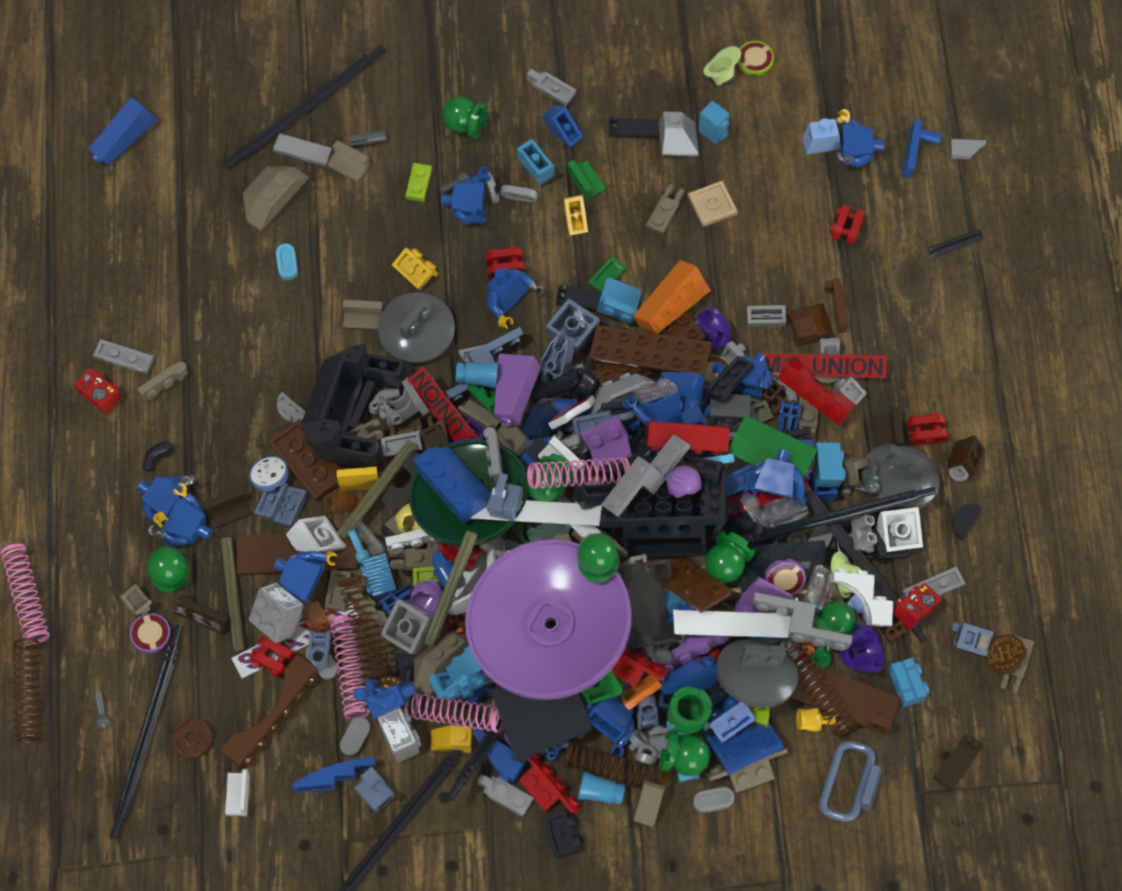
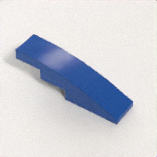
M375 757L353 759L315 771L292 783L295 793L336 789V781L356 780L357 771H367L371 767L376 770Z

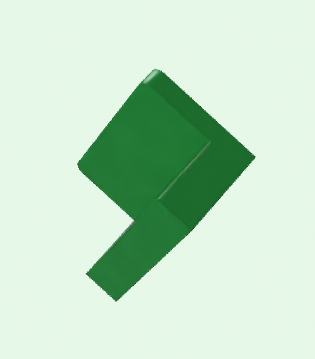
M575 160L568 162V173L586 201L605 191L604 185L588 161L577 165Z

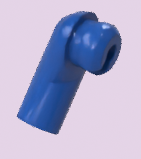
M570 739L568 740L569 743L564 746L557 747L555 745L550 747V751L544 754L545 758L550 761L554 760L560 749L568 748Z

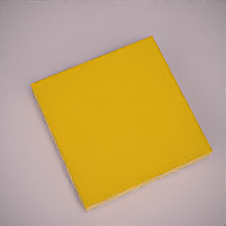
M377 467L337 470V479L341 492L370 489L379 478Z

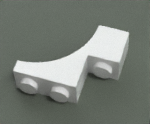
M836 569V572L829 574V582L845 586L858 597L866 614L867 625L892 626L893 601H886L887 597L875 596L873 600L874 575H868V571L857 570L855 574L848 573L847 569Z

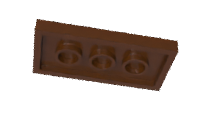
M298 419L270 439L268 443L276 454L286 462L289 470L316 501L339 484L337 470L342 469L336 462L317 459L304 439L303 431L300 429L302 421Z

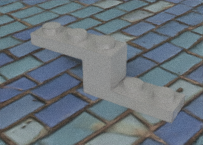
M673 434L651 464L638 456L601 505L619 517L641 487L654 495L665 481L667 474L674 469L690 448V445Z
M755 592L751 606L756 607L757 610H773L780 615L792 614L788 637L792 638L793 641L813 642V645L816 646L828 645L841 651L849 649L852 642L851 635L812 628L816 604Z

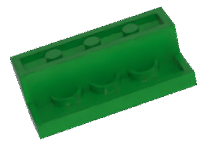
M745 415L727 453L734 454L735 457L757 466L760 462L766 461L767 458L776 460L778 449L790 451L788 463L795 464L796 469L800 470L804 480L818 449Z

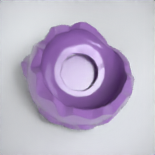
M678 466L667 474L665 478L669 493L673 494L676 498L686 494H696L701 489V479L698 472L689 466Z
M434 579L423 580L415 584L411 594V601L434 615L443 590Z

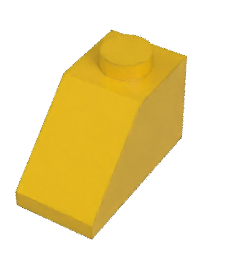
M450 725L433 729L431 731L430 751L452 752L453 750H462V753H471L472 727Z

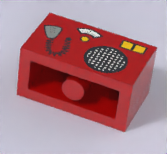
M89 368L74 386L81 396L106 415L121 399L120 389L115 383H108L101 372H95Z
M923 583L920 587L914 586L909 591L907 597L903 595L895 603L897 607L893 614L909 630L932 613L942 601V598L926 583Z

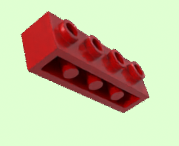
M648 421L646 445L651 447L650 450L661 451L674 434L690 445V453L703 454V450L711 451L710 454L723 455V452H728L730 434L728 426Z

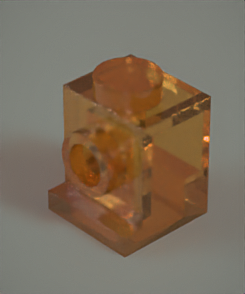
M319 601L302 609L303 620L305 619L310 630L327 632L328 628L331 627L330 621Z

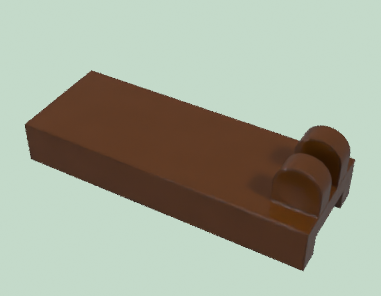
M832 278V280L825 282L824 291L832 293L838 333H846L848 323L840 278Z

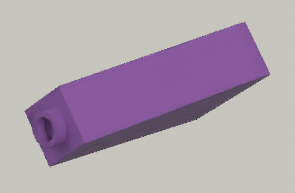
M499 354L494 415L504 426H519L541 368L534 356Z

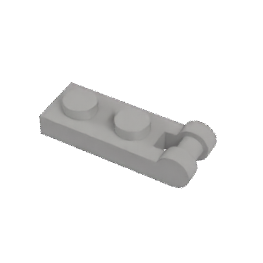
M488 427L484 430L486 443L489 449H486L487 459L491 461L488 471L490 478H494L497 485L499 475L502 473L499 441L495 429Z

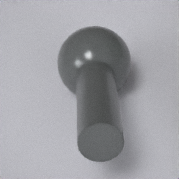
M462 172L458 174L456 180L439 188L441 194H446L453 190L455 184H459L471 177L468 173Z
M102 691L94 692L98 715L95 719V726L99 730H107L111 726V718L106 715Z

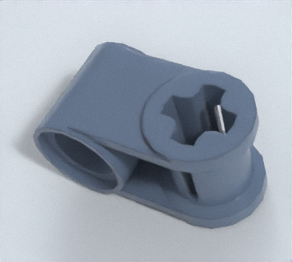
M327 630V632L309 631V658L311 664L318 671L326 669L329 664L330 630ZM317 656L324 657V659L319 662L314 660Z
M654 693L638 704V730L659 726Z

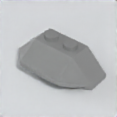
M630 372L619 377V381L613 383L612 380L601 384L602 388L597 391L596 401L591 406L589 414L603 412L601 410V403L628 401L627 398L629 396H634L636 399L643 398L661 390L663 385L638 373L630 375Z

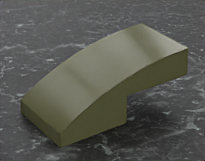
M750 396V411L757 421L764 422L774 418L766 400H763L761 397L759 399Z

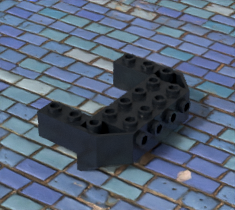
M365 344L348 347L324 359L300 426L305 441L317 459L363 468L376 466L380 454L378 440L346 435L348 425L364 382L370 380L378 385L402 389V381L405 380L407 374L405 360L369 354Z

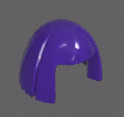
M712 306L705 307L694 321L705 334L706 339L703 341L712 342V351H718L725 348L731 339L730 325L716 308Z
M862 626L850 634L852 636L849 649L839 650V657L843 664L853 670L868 673L880 672L883 669L882 664H884L882 644L879 642L880 638L877 632H874L872 626Z

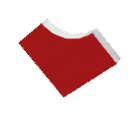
M591 395L561 410L548 423L551 429H555L569 422L578 414L589 409L595 403V398Z

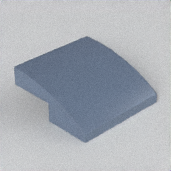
M284 483L281 487H275L273 491L263 492L254 514L268 521L292 528L297 522L309 494L306 490L290 487L287 483Z

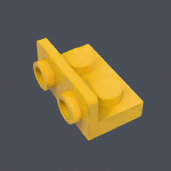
M405 248L392 266L417 289L421 290L432 275L437 276L439 273L435 270L436 266L433 263L421 258L423 255L417 249Z

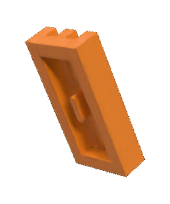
M648 673L639 680L636 687L631 685L620 694V697L628 710H630L660 689L662 684L659 679Z

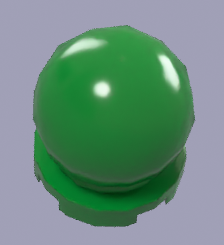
M462 96L450 98L442 109V120L451 131L457 133L468 131V137L478 139L481 135L478 133L480 127H484L486 124L488 109H485L488 104L478 102L475 105L473 100Z
M551 453L550 456H542L539 463L547 462L549 464L553 461L555 463L558 461L564 463L568 460L560 455ZM553 463V464H550V466H551V468H552V471L554 470V467H555V464H554V463ZM558 463L557 465H558V467H559V469H560V472H561V467H562L563 464H562V463ZM565 463V466H566L567 471H568V468H569L568 463ZM547 464L543 465L545 473L548 466ZM556 467L555 482L556 485H559V472ZM563 467L562 471L564 485H566L567 481L565 467ZM541 468L540 481L541 485L544 486V473ZM548 468L549 486H551L552 483V475L550 468ZM570 468V482L572 484L574 482V473ZM536 469L533 470V484L535 486L537 481ZM528 479L526 481L530 497L535 501L557 502L563 497L566 489L571 486L569 481L566 487L562 483L559 487H556L553 482L551 488L546 483L544 488H541L539 485L537 489H532Z
M721 531L716 538L718 545L713 546L707 552L705 568L707 573L720 583L735 581L742 575L745 562H749L753 558L755 550L754 548L750 550L747 547L749 542L733 532L727 535L725 531Z
M592 533L581 540L577 548L578 569L585 579L593 583H604L613 575L615 576L619 569V556L614 541L602 533Z
M171 546L160 547L153 551L147 560L148 575L153 585L159 591L175 593L176 590L187 585L190 579V569L184 555L179 550Z
M831 601L823 605L818 615L814 614L812 627L850 635L855 630L857 615L853 608L844 601ZM828 645L820 646L822 649H827L828 651L833 648V646Z
M691 686L680 688L674 693L667 708V717L670 725L677 732L684 734L700 731L711 714L712 703L709 696L702 689L690 688Z
M670 729L666 732L664 739H668L666 749L661 748L659 760L661 771L669 772L674 767L678 773L684 776H695L707 768L710 761V752L708 745L703 739L695 735H684L679 738L678 732Z

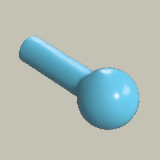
M355 528L348 531V534L356 550L357 563L363 565L362 560L370 558L371 554L363 548Z

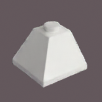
M919 507L880 512L876 529L886 545L887 552L923 547Z
M326 516L299 519L286 534L292 546L298 551L328 552L346 547Z

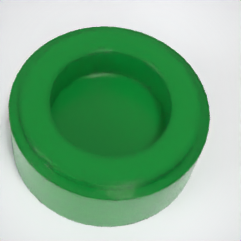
M820 648L812 652L813 656L810 658V663L817 661L815 665L824 669L830 665L831 655L827 650Z

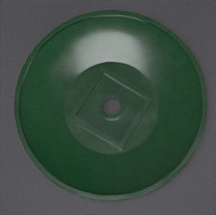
M467 440L443 447L450 448L489 493H492V489L496 487L494 478L489 476L488 466H491V461L487 459L486 449H489L486 441ZM499 445L502 473L508 475L506 483L521 486L524 494L522 505L516 514L517 518L529 497L526 482L528 479L527 473L517 456L507 448ZM418 472L413 477L409 491L411 512L418 526L437 541L461 546L466 531H472L477 534L474 545H478L499 537L517 522L470 519L463 524Z

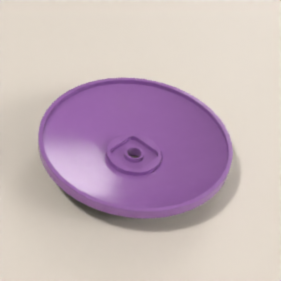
M541 540L516 547L499 557L487 568L471 593L465 621L467 640L471 652L482 671L498 686L513 694L531 699L550 700L582 692L609 673L626 647L630 635L632 613L625 584L618 572L604 583L587 581L578 569V543L564 540ZM549 620L556 621V626L552 629H548L545 626Z

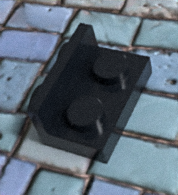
M563 810L544 818L554 858L558 859L574 852H584V838L579 832V820L575 813L571 814L569 810Z

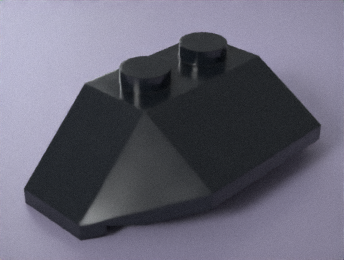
M825 540L747 545L750 550L753 548L755 550V555L747 564L755 574L764 580L765 572L771 564L778 560L792 559L799 562L803 567L806 577L805 582H810L826 561Z

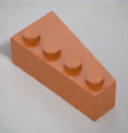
M680 260L633 317L640 328L658 334L711 290L697 266Z

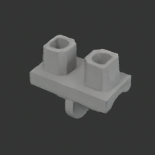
M863 515L851 518L852 533L849 536L854 542V550L867 551V553L874 551L873 545L877 543V536L875 533H872L871 529L875 524L873 516Z

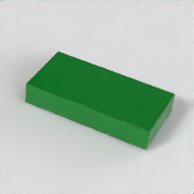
M612 256L588 281V286L596 292L602 293L605 280L607 278L618 280L627 270V267Z

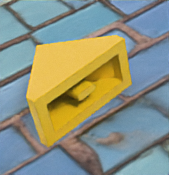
M583 195L564 198V214L569 235L588 232Z

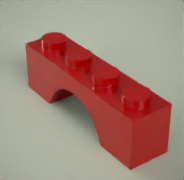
M796 358L789 361L777 377V379L837 425L843 423L856 407V404L842 393H835L821 386L812 377L810 369Z

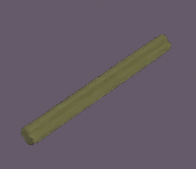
M408 440L346 519L337 531L342 538L346 539L349 536L348 531L357 526L415 451L417 446L414 442Z
M466 531L424 640V643L428 646L434 647L444 625L477 538V534L472 531Z
M225 537L221 539L233 649L234 651H242L245 647L233 544L231 537Z

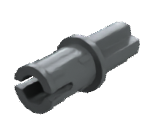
M385 130L370 133L366 131L365 134L349 136L351 147L367 144L370 146L373 143L387 142Z

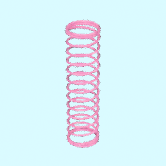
M625 457L616 458L615 460L613 458L608 460L605 458L601 460L595 459L594 461L588 459L587 461L580 460L579 462L573 460L572 462L565 461L564 463L562 461L557 463L553 461L549 464L547 462L542 464L537 462L529 465L527 478L532 489H537L539 485L541 488H544L546 483L551 488L553 482L556 487H559L561 483L566 487L568 481L571 486H574L575 482L578 486H581L583 482L588 486L590 480L593 485H596L597 480L601 485L605 481L607 484H610L612 480L617 484L622 478L618 464L622 461L625 473L629 469L630 464ZM604 460L606 461L605 466H607L608 463L610 468V482L607 481L605 469L602 464V461ZM609 460H613L612 465L615 463L617 466V482L614 480ZM588 461L592 462L590 469L587 464ZM595 461H599V464H598V467H597V468H596V465H595V463H594ZM573 462L577 463L576 469L572 465ZM580 462H584L583 470L579 464ZM553 463H554V464H555V467H554V470L552 471V468H551L550 464H553ZM558 463H562V464H563L562 467H561V472H560V469H559V467H558V465H557ZM565 463H570L568 471L565 466ZM544 464H547V465H548V466H547V469H546V473H545V470H544V467H543ZM600 464H601L602 469H603V482H602V483H601L600 480H599V466H600ZM578 465H579L580 470H581V483H580V484L578 483V480H577V468H578ZM585 465L587 466L589 474V480L587 484L584 478ZM592 465H594L596 471L595 483H593L591 476ZM571 466H572L573 473H574V483H573V484H571V482H570V467H571ZM534 467L537 473V481L535 486L533 484ZM556 467L559 472V485H556L555 482ZM563 467H565L567 475L566 485H564L562 479ZM541 468L544 473V486L541 485L540 481ZM548 468H550L552 475L551 486L548 483Z
M11 544L4 547L0 554L2 561L5 562L6 575L9 576L7 581L10 583L9 588L12 590V597H14L13 603L16 604L15 610L18 612L17 617L20 619L19 625L22 626L21 632L24 633L22 638L47 634L45 637L37 639L41 643L48 639L50 635L48 631H45L48 627L42 625L46 620L39 618L44 613L37 611L42 606L35 604L40 598L33 597L38 591L31 590L35 588L36 584L29 583L33 581L34 577L27 576L31 574L32 570L26 569L30 566V563L24 562L28 559V556L22 555L26 552V546L23 544ZM15 547H23V548H16V549L10 550V551H8L7 553L3 554V552H5V551L8 550V549L15 548ZM16 550H21V551H19V552H17V553L9 554L10 552H13V551H16ZM17 557H27L18 562H9ZM6 564H14L11 567L6 568ZM19 564H28L26 567L11 569L12 567L17 566ZM8 571H16L13 574L8 575ZM22 571H30L25 575L13 576L14 574ZM10 577H11V578H18V579H16V580L13 581V582H10V580H9ZM24 578H32L27 582L15 583ZM12 584L20 585L14 590L11 588ZM26 585H34L29 589L17 590ZM14 592H22L16 597L13 595ZM28 592H36L31 596L19 597ZM15 599H25L18 604L15 602ZM30 599H38L33 603L21 604ZM17 606H27L20 611L17 609ZM40 606L35 610L23 611L29 607ZM19 613H29L22 618L19 617ZM42 613L37 617L25 619V617L31 614ZM21 620H31L24 625L21 624ZM43 620L39 624L26 626L31 622ZM23 627H34L26 632L23 631ZM45 627V629L28 633L31 630Z
M340 615L330 620L331 629L334 631L332 636L335 638L333 644L336 646L334 651L338 653L335 656L336 660H338L336 666L340 668L337 672L341 676L338 681L342 683L340 685V689L343 691L341 697L344 698L342 704L346 706L343 709V715L347 719H355L369 715L370 710L363 707L367 705L366 701L354 702L349 705L344 704L345 700L356 699L352 698L354 695L347 698L343 697V693H354V691L348 690L365 688V686L351 687L343 690L342 686L344 684H361L365 680L357 678L341 682L342 677H358L363 675L364 672L352 671L344 675L339 673L342 669L354 670L363 666L361 663H353L343 667L338 666L340 662H356L362 658L361 656H349L341 660L337 658L339 654L352 655L361 651L359 648L346 649L341 652L336 651L337 647H354L360 643L358 641H347L339 645L335 643L337 639H355V637H341L358 635L356 633H348L339 637L334 636L335 632H352V630L339 631L341 629L356 628V626H349L351 621L339 623L346 620H354L356 617ZM333 626H334V627H341V628L335 630V629H333ZM347 643H357L354 645L342 646ZM351 650H359L353 653H343ZM349 658H359L356 660L344 661ZM353 665H361L355 668H346ZM352 673H361L358 675L346 676ZM356 680H363L357 683H349ZM359 703H366V704H363V705L352 706V705L359 704ZM357 711H366L363 713H352Z
M417 692L412 698V715L409 716L410 718H421L422 720L443 722L444 724L450 723L451 725L457 724L460 727L464 725L467 728H479L480 730H493L496 733L504 729L503 724H501L499 730L496 729L499 720L497 708L495 709L496 705L492 709L490 704L485 707L483 703L477 705L476 702L470 704L468 700L463 703L461 699L457 702L453 699L455 708L453 716L449 720L448 712L452 700L449 701L447 699V712L442 719L441 710L445 699H440V710L435 718L434 709L438 697L435 698L434 695L428 697L425 695L427 701L422 716L420 706L421 699L425 694L421 696ZM430 697H433V708L430 716L428 717V701ZM414 698H415V699H416V704H415V709H414V711H413V701H414ZM461 701L462 710L460 718L457 721L456 709L457 704ZM408 702L404 704V712L407 711ZM466 703H469L468 717L464 722V706ZM473 704H476V715L471 724V708ZM480 705H483V717L478 725V710ZM490 706V719L487 725H485V712L487 707ZM475 720H476V724H477L476 727L472 726V725L474 724ZM482 722L484 724V728L479 727L482 724Z

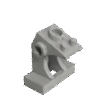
M408 377L402 381L404 393L399 399L395 401L391 399L386 400L380 393L378 394L379 400H376L377 405L380 404L378 413L381 420H385L388 427L401 424L418 411L423 416L430 412L415 388L407 381Z

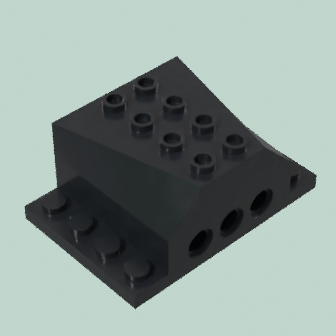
M725 465L721 467L718 481L700 478L701 489L696 494H686L676 498L673 494L669 493L665 480L654 495L641 487L619 517L602 506V528L622 527L624 549L628 553L626 558L643 554L646 557L706 556V525H725ZM617 472L613 473V477L615 482H617L618 475ZM611 473L606 474L608 482H610Z

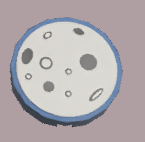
M269 456L256 462L251 468L249 476L251 483L257 490L263 492L273 491L275 487H281L286 482L289 476V469L282 458Z

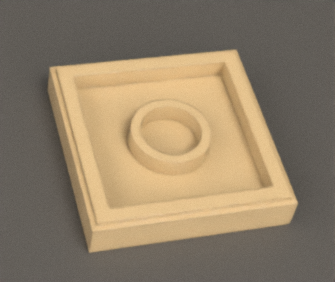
M723 181L688 193V198L702 227L737 215L738 211Z

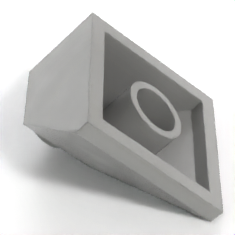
M663 112L658 123L662 156L698 157L695 122L682 112Z

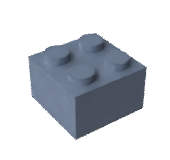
M568 299L545 326L546 337L553 340L557 335L563 333V344L567 338L572 337L574 341L573 355L577 357L594 337L596 327L600 325V319L571 299Z

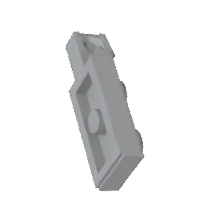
M530 69L527 73V80L532 83L535 89L565 107L576 94L574 88L546 71L539 74Z
M481 774L477 780V784L485 788L483 793L488 798L522 817L534 800L532 796L504 782L500 778L492 776L490 779Z

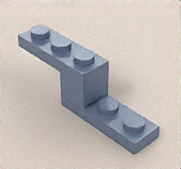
M519 327L470 352L467 355L469 362H495L490 352L494 355L503 350L502 346L508 343L512 346L521 341L520 337L523 335L521 328ZM463 382L444 394L449 400L452 399L454 402L463 397L462 393L467 391L471 384Z

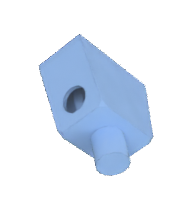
M824 118L818 122L809 123L802 137L806 155L841 149L836 120Z

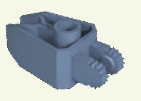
M562 333L550 342L539 362L540 369L543 370L541 383L548 381L551 374L554 375V379L570 372L574 353L572 337L567 338L563 344L564 334Z

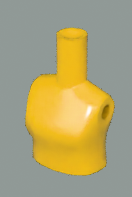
M799 708L796 713L798 730L820 732L822 725H827L829 720L823 719L822 714L818 712L819 708ZM833 718L829 725L835 724L836 718Z

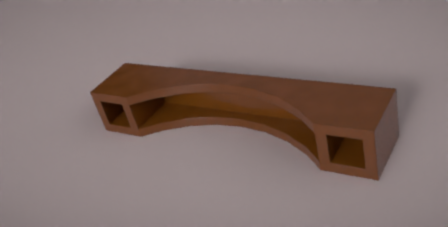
M297 654L285 669L283 691L272 712L256 726L244 732L233 734L220 750L223 757L241 770L245 766L248 767L253 762L255 753L265 747L270 734L277 732L282 719L287 718L291 714L294 704L303 699L306 693L305 690L309 685L313 686L318 679L317 668Z

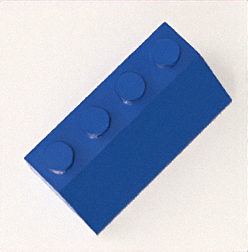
M429 448L413 459L417 472L463 524L487 507L491 494L450 448Z

